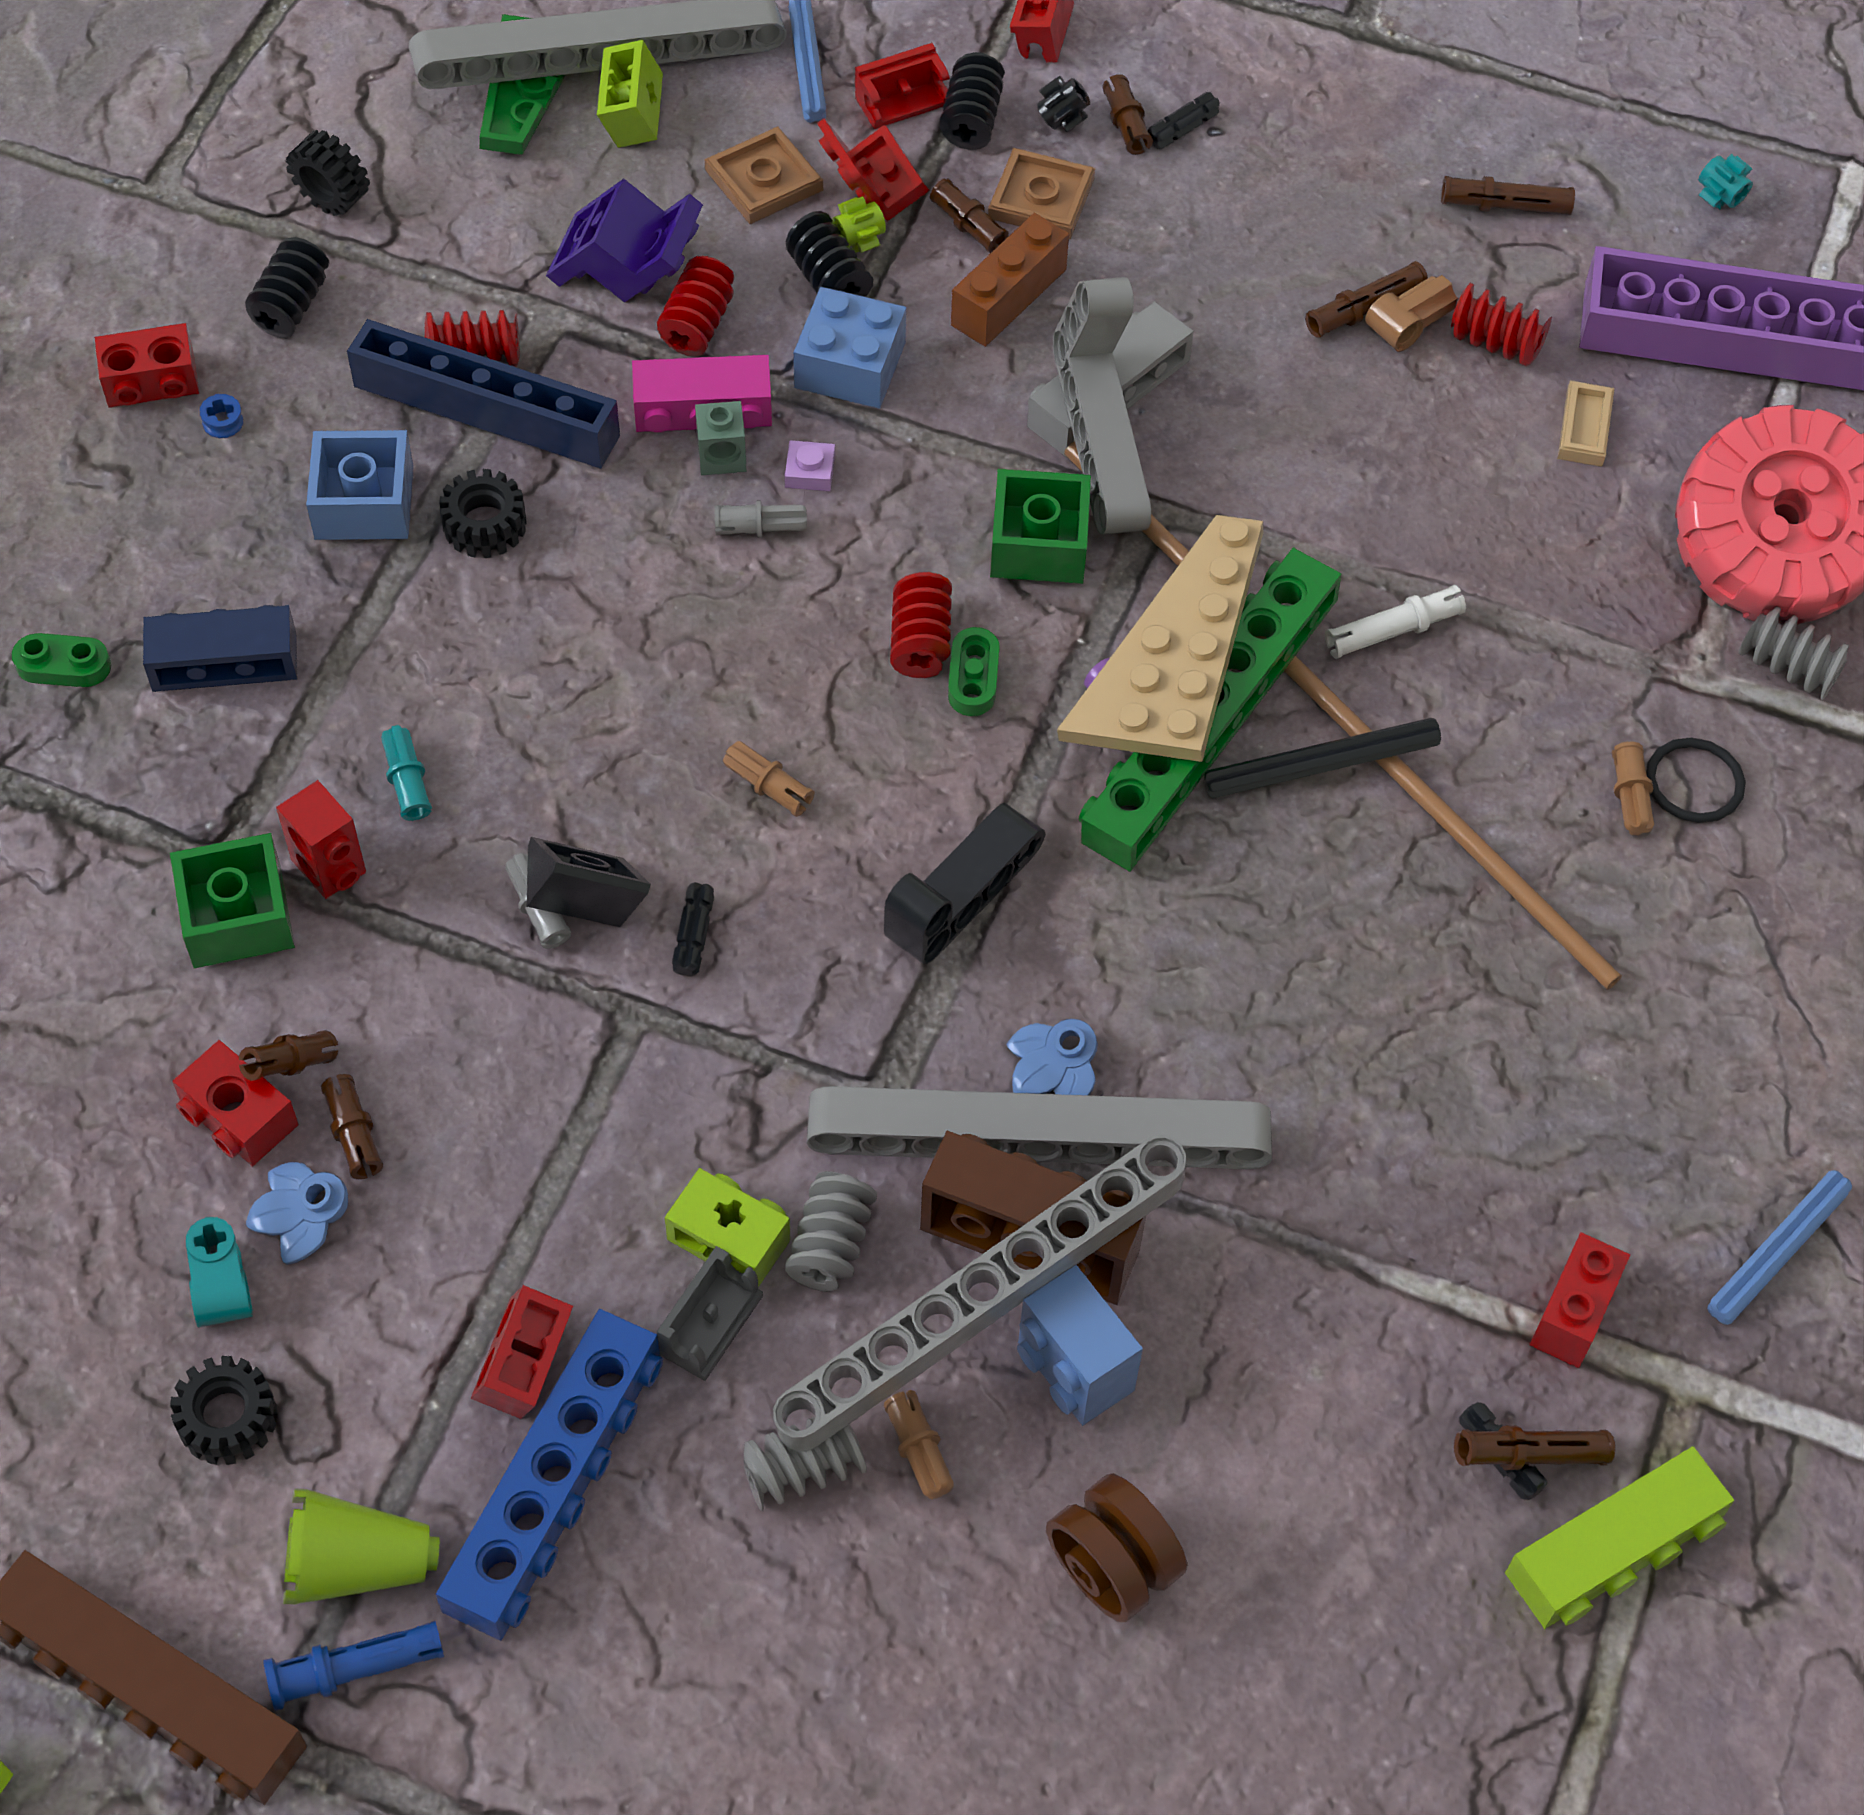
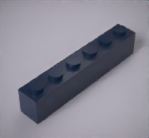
M370 319L366 320L347 350L355 388L602 469L620 437L617 400Z

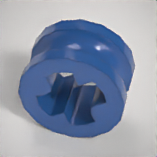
M216 394L208 397L200 406L202 426L205 432L212 437L228 438L239 432L243 426L241 406L233 396ZM225 412L228 419L218 421L215 414Z

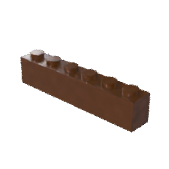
M27 1550L22 1552L0 1580V1642L13 1650L20 1643L24 1644L36 1652L32 1660L45 1672L58 1680L67 1673L79 1681L81 1685L77 1689L78 1692L91 1703L103 1710L112 1703L127 1713L123 1722L147 1740H151L157 1733L173 1745L169 1749L170 1754L185 1766L197 1771L203 1764L217 1773L219 1777L215 1783L236 1800L244 1802L248 1795H250L265 1806L307 1748L297 1728Z

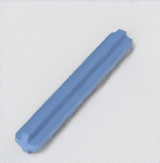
M789 0L788 7L803 117L809 123L819 122L826 118V103L811 0Z
M1829 1171L1711 1299L1707 1308L1710 1315L1717 1318L1724 1325L1731 1324L1852 1190L1851 1181L1843 1177L1839 1171Z

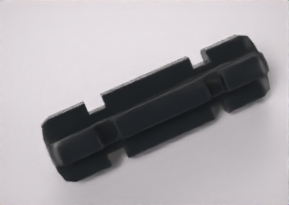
M1205 92L1195 98L1194 101H1190L1164 118L1165 121L1160 120L1150 126L1148 132L1153 139L1155 148H1165L1174 142L1173 139H1179L1203 124V121H1208L1219 113L1218 106L1220 105L1218 98H1215L1211 92Z
M693 882L687 887L686 905L682 910L676 939L678 944L674 949L672 958L673 971L679 975L695 976L700 970L702 960L700 956L704 950L710 921L709 912L712 911L714 901V889L709 884Z
M1476 1402L1469 1406L1459 1417V1422L1465 1430L1498 1431L1503 1426L1502 1424L1499 1426L1494 1423L1496 1417L1486 1404L1482 1402ZM1524 1464L1520 1470H1505L1500 1465H1494L1503 1477L1511 1478L1509 1485L1523 1500L1534 1498L1547 1485L1546 1478L1536 1466L1532 1467L1531 1465Z

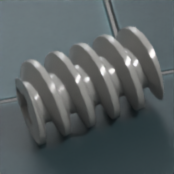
M1776 606L1767 615L1760 614L1743 639L1738 654L1741 656L1746 655L1755 647L1753 657L1755 664L1761 665L1772 657L1771 673L1778 674L1789 666L1787 681L1789 683H1795L1805 675L1804 691L1811 693L1822 684L1821 700H1824L1847 662L1849 645L1844 643L1834 652L1830 651L1832 639L1830 634H1826L1817 643L1812 641L1815 626L1812 624L1799 634L1796 632L1798 617L1795 615L1784 624L1779 623L1780 607Z
M824 1171L818 1173L815 1177L816 1180L810 1185V1198L804 1204V1217L798 1223V1236L792 1242V1255L787 1259L786 1272L792 1279L804 1286L827 1292L835 1291L839 1288V1283L836 1279L843 1280L853 1277L854 1267L847 1261L859 1258L860 1248L853 1242H860L865 1239L866 1230L859 1223L870 1221L872 1214L866 1205L876 1202L877 1192L871 1186L852 1176Z
M815 1417L807 1419L806 1429L811 1426ZM850 1424L809 1451H795L788 1448L774 1432L765 1435L764 1452L753 1440L744 1442L743 1461L745 1473L753 1497L761 1511H764V1493L769 1492L779 1505L785 1503V1485L790 1484L800 1497L804 1496L805 1478L811 1476L820 1489L826 1488V1470L832 1469L841 1481L847 1480V1463L850 1461L856 1465L862 1474L867 1472L860 1444ZM795 1425L788 1426L789 1429L800 1431Z

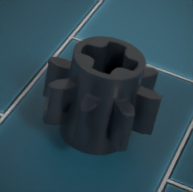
M1058 76L1039 90L1044 98L1037 103V107L1044 121L1052 129H1057L1063 125L1065 130L1069 132L1088 118L1084 109L1090 105V99L1083 86L1076 79L1071 78L1064 82L1063 78Z

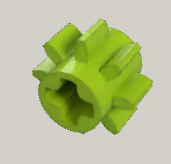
M863 196L838 204L841 214L833 217L832 220L841 231V235L848 241L849 247L852 246L855 253H863L880 246L877 236L886 232V224L879 206L875 202L866 204Z

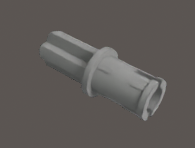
M756 500V504L715 505L714 507L716 535L746 533L757 534V537L761 538L762 532L803 531L807 527V510L803 505L762 506L761 500Z
M516 854L506 862L505 869L520 897L519 909L522 913L528 914L541 940L542 947L545 949L557 947L571 937V930L566 925L561 914L526 907L528 854Z

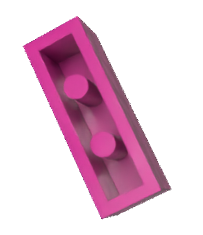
M769 355L632 360L636 432L697 430L695 404L741 401L744 428L772 426Z

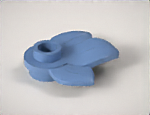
M1066 1019L1053 1027L1039 1023L1030 1024L1018 1030L1007 1042L1008 1049L1021 1058L1013 1072V1093L1047 1094L1054 1090L1055 1094L1090 1096L1096 1082L1090 1062L1097 1052L1098 1042L1093 1029L1086 1022L1078 1019ZM1077 1036L1080 1038V1042L1076 1048L1066 1050L1062 1047V1043L1067 1037Z
M288 1162L268 1172L269 1185L273 1191L262 1195L254 1202L246 1220V1226L257 1233L272 1236L280 1235L281 1258L287 1265L297 1263L316 1252L325 1242L328 1224L340 1219L348 1206L347 1188L344 1182L336 1175L328 1172L315 1174L303 1163ZM325 1190L324 1199L320 1203L314 1204L318 1194Z

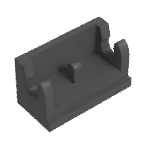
M717 1246L657 1330L660 1355L706 1381L763 1297V1291L758 1288V1276L751 1267H748L744 1273L737 1271L731 1265L732 1259L729 1253Z

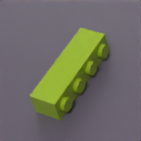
M1692 1446L1516 1553L1505 1574L1544 1629L1559 1620H1562L1568 1626L1582 1618L1593 1608L1590 1601L1604 1592H1607L1611 1598L1621 1594L1638 1580L1636 1572L1649 1564L1655 1570H1659L1683 1552L1680 1547L1683 1543L1693 1537H1696L1699 1543H1702L1721 1531L1727 1524L1723 1517L1735 1500L1695 1447Z

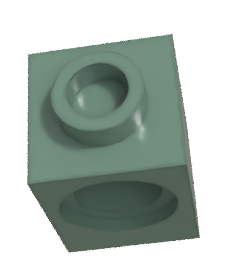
M741 401L695 404L701 475L747 472Z

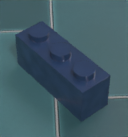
M264 605L258 608L215 609L210 612L167 613L161 616L144 617L143 666L152 692L297 680V636L290 606Z

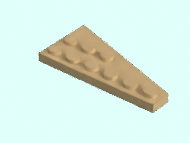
M1221 515L1214 517L1058 727L1059 741L1199 762L1203 761L1263 537V521Z

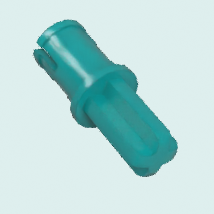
M400 725L391 726L389 730L383 731L381 735L389 765L386 773L387 780L395 787L401 809V817L408 821L419 820L427 817L432 812V806L428 800L422 778L425 774V767L423 763L417 761L409 730L401 728Z

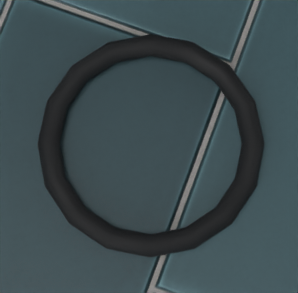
M1693 737L1675 739L1657 748L1647 762L1646 774L1653 783V791L1650 795L1663 810L1679 819L1696 823L1719 821L1733 813L1744 799L1746 780L1740 764L1727 750L1711 741ZM1692 747L1707 750L1721 758L1731 769L1736 782L1734 795L1728 804L1716 811L1697 813L1683 810L1669 802L1659 790L1655 778L1657 765L1666 754L1676 749Z

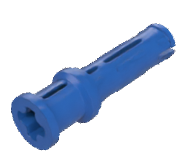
M432 1621L416 1628L398 1631L346 1647L328 1650L327 1646L317 1645L313 1646L311 1653L280 1662L269 1658L263 1660L272 1704L274 1710L277 1711L284 1709L285 1702L320 1693L323 1697H328L332 1695V1692L337 1691L338 1685L407 1667L422 1661L439 1659L444 1657L436 1621Z

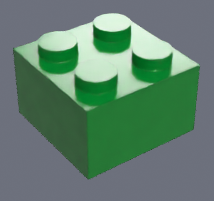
M998 469L990 577L1083 584L1087 553L1091 475Z
M271 833L170 853L182 936L194 969L295 948L281 865Z

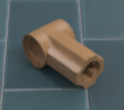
M1443 275L1439 277L1431 276L1398 297L1394 293L1382 295L1368 310L1365 322L1397 352H1401L1416 342L1426 326L1454 310L1458 298L1453 291L1452 283Z

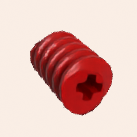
M695 256L687 262L683 273L677 281V285L657 320V330L661 338L675 351L694 357L705 353L708 342H710L715 334L714 329L720 324L721 316L724 315L727 310V304L734 296L731 286L734 281V273L726 264L708 256Z
M1469 283L1461 294L1452 316L1451 327H1454V337L1461 341L1470 334V343L1475 347L1481 346L1487 339L1486 347L1488 352L1494 354L1503 346V357L1505 359L1511 360L1520 352L1519 363L1525 367L1529 366L1541 351L1551 325L1552 317L1544 325L1539 324L1540 310L1535 308L1527 319L1523 318V303L1518 302L1512 311L1508 312L1506 311V296H1502L1494 306L1490 305V290L1488 289L1478 299L1473 298L1474 284Z
M499 310L496 322L491 323L486 311H481L477 324H473L468 311H463L459 324H454L450 312H444L441 325H436L432 313L426 312L425 338L483 357L487 355V358L501 362L502 356L505 355L508 364L517 367L520 356L517 313L513 323H509L504 310Z
M932 572L910 574L899 580L893 588L890 663L894 670L902 675L912 678L937 676L942 671V662L946 661L950 656V645L948 642L951 639V630L949 629L951 614L949 611L952 606V599L950 598L952 583L941 574Z

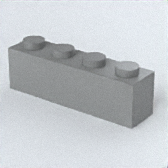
M1155 301L1140 313L1135 312L1132 314L1113 351L1127 409L1190 361L1194 331ZM1057 375L1047 384L1042 383L1037 386L1028 399L1027 427L1065 456V449L1075 440L1059 375Z

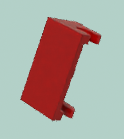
M1074 0L1017 1L1009 27L1011 33H1015L1018 50L1024 58L1027 59L1029 57L1031 49L1029 44L1036 43L1042 47V55L1046 62H1058L1074 8Z
M929 43L855 67V99L873 128L877 129L883 125H890L942 108L948 90L943 81L949 80L950 76L946 66L936 52V47L933 43Z

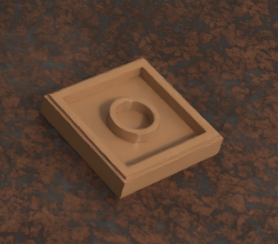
M778 126L705 159V171L749 224L823 191V179Z
M1013 148L988 207V215L993 220L1020 226L1035 212L1068 232L1069 239H1071L1095 179V168Z

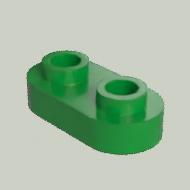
M980 627L966 628L960 631L952 642L948 701L951 707L962 715H982L988 712L995 703L1000 645L997 637L987 629ZM973 655H977V656H980L981 659H977V658H971V659H970L969 657H970V656H973ZM974 694L978 697H967L966 695Z
M34 633L21 638L14 645L11 654L18 675L30 683L91 687L104 681L111 671V660L105 645L98 639L91 637ZM81 655L87 656L83 659H77Z

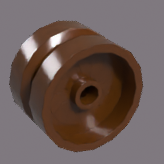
M1112 1473L1106 1474L1085 1491V1508L1077 1504L1068 1505L1050 1519L1046 1525V1534L1059 1562L1085 1596L1108 1617L1117 1622H1127L1148 1605L1150 1597L1148 1588L1155 1591H1165L1186 1573L1188 1564L1184 1550L1175 1533L1156 1507L1128 1480Z

